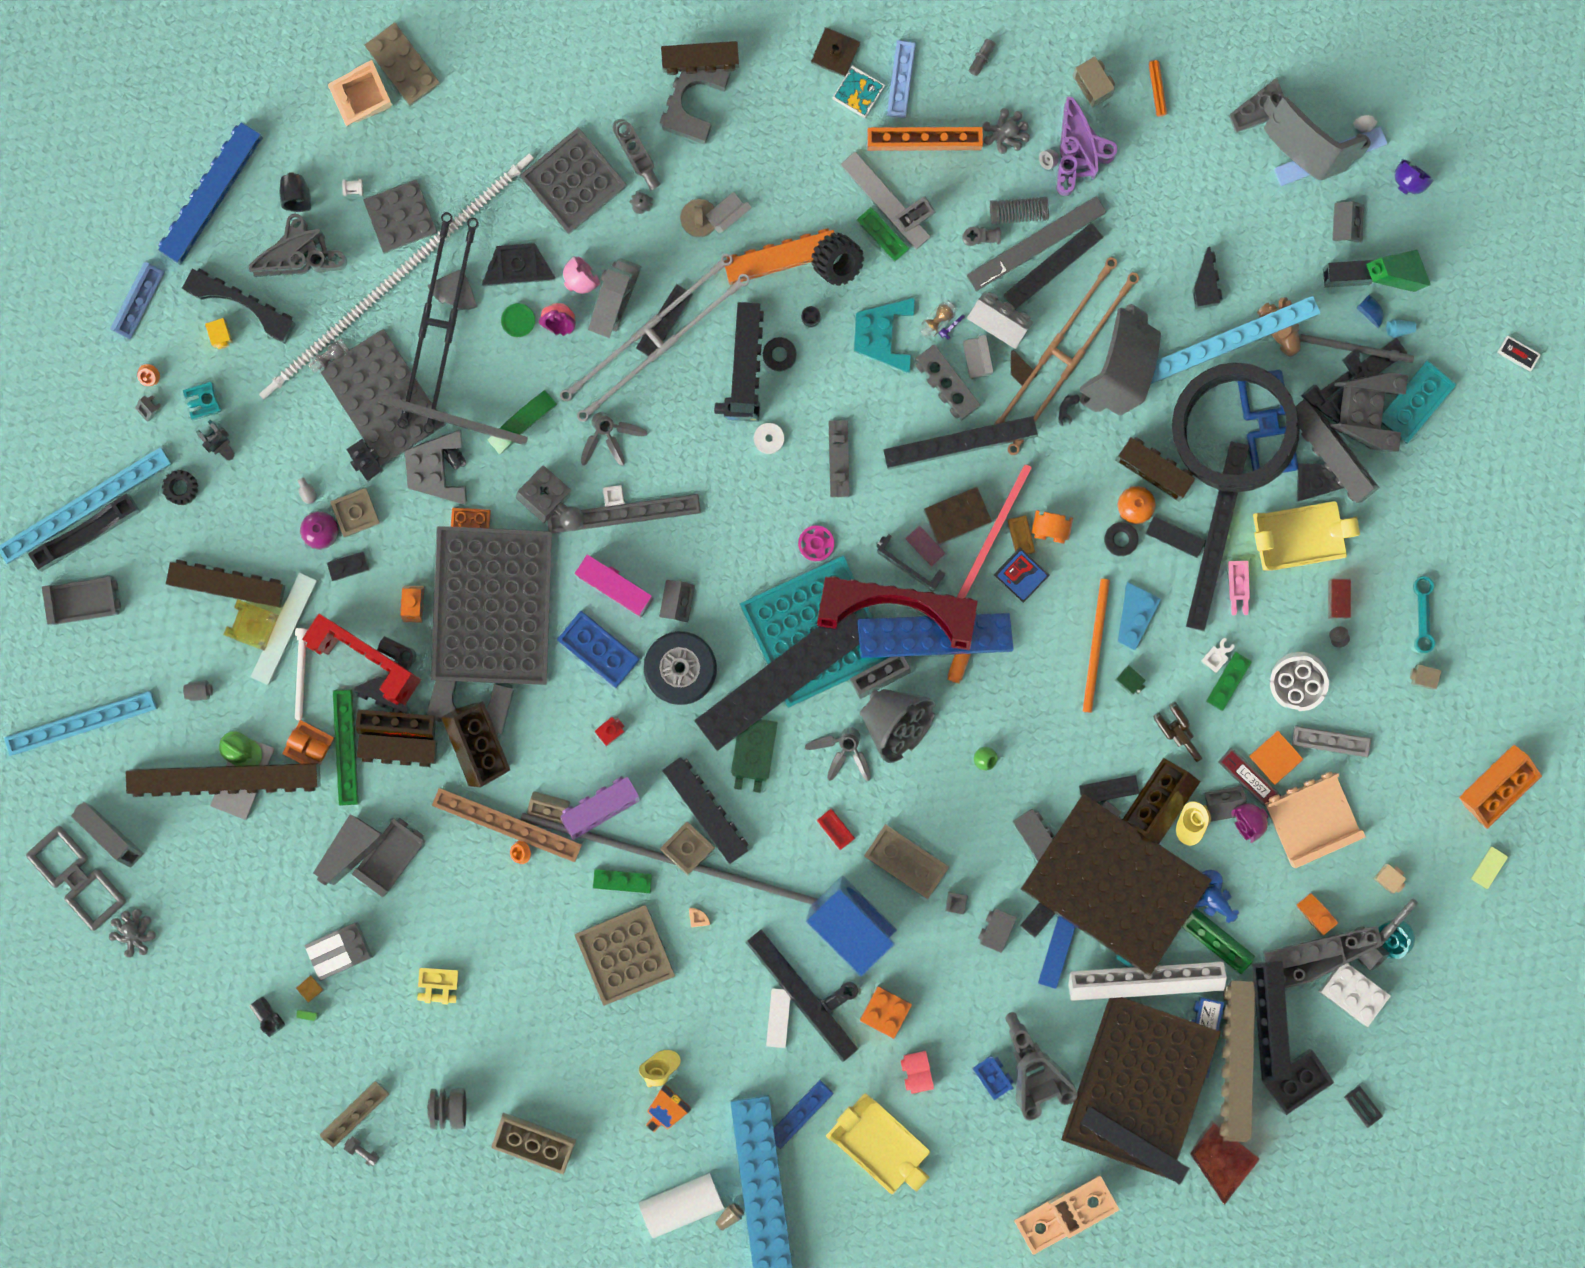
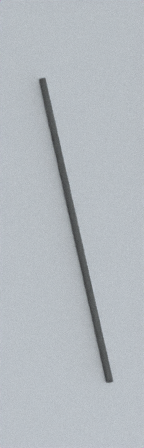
M522 813V821L569 834L564 824ZM586 832L580 836L584 839L676 865L665 854L591 832ZM701 864L694 869L697 872L811 905L818 899Z

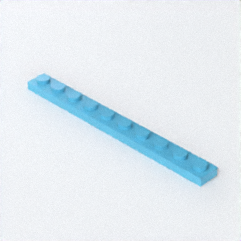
M1314 296L1157 360L1151 384L1320 315Z
M161 447L1 544L0 554L6 564L13 562L170 466L171 462Z

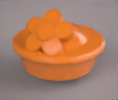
M144 364L138 369V380L145 386H154L160 380V373L153 365Z
M517 841L511 847L510 855L516 863L525 864L530 860L531 851L527 843Z

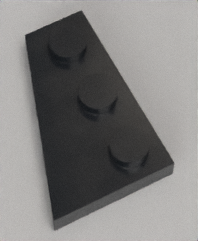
M1298 463L1297 502L1345 487L1338 484L1335 479L1336 475L1333 471L1330 472L1324 464Z

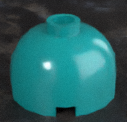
M1391 920L1385 922L1384 924L1378 927L1379 934L1391 922ZM1404 921L1399 924V927L1382 945L1389 953L1387 958L1401 959L1410 953L1415 944L1413 929Z

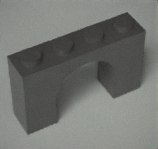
M716 69V72L707 73L705 70H698L695 74H687L686 71L681 72L680 77L675 78L673 84L675 91L673 95L668 97L666 103L669 106L667 113L663 112L660 120L662 130L706 144L712 125L685 112L681 105L683 94L688 88L698 84L707 85L725 92L731 71Z
M435 681L427 715L435 716V721L442 722V716L456 709L453 697L457 681ZM494 684L487 712L498 736V733L503 734L514 689Z

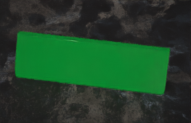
M1196 908L1182 926L1239 974H1242L1255 958L1250 951Z

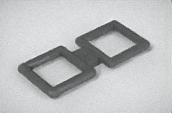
M61 826L55 827L27 852L26 857L52 887L57 888L64 881L72 890L65 895L64 900L90 930L95 931L126 903V899L99 869L93 870L88 876L83 872L80 867L88 860V856ZM59 835L77 855L78 859L55 878L36 855ZM97 878L116 899V902L93 921L74 898Z

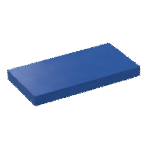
M582 611L577 614L557 639L558 642L615 688L619 686L640 660L639 657Z

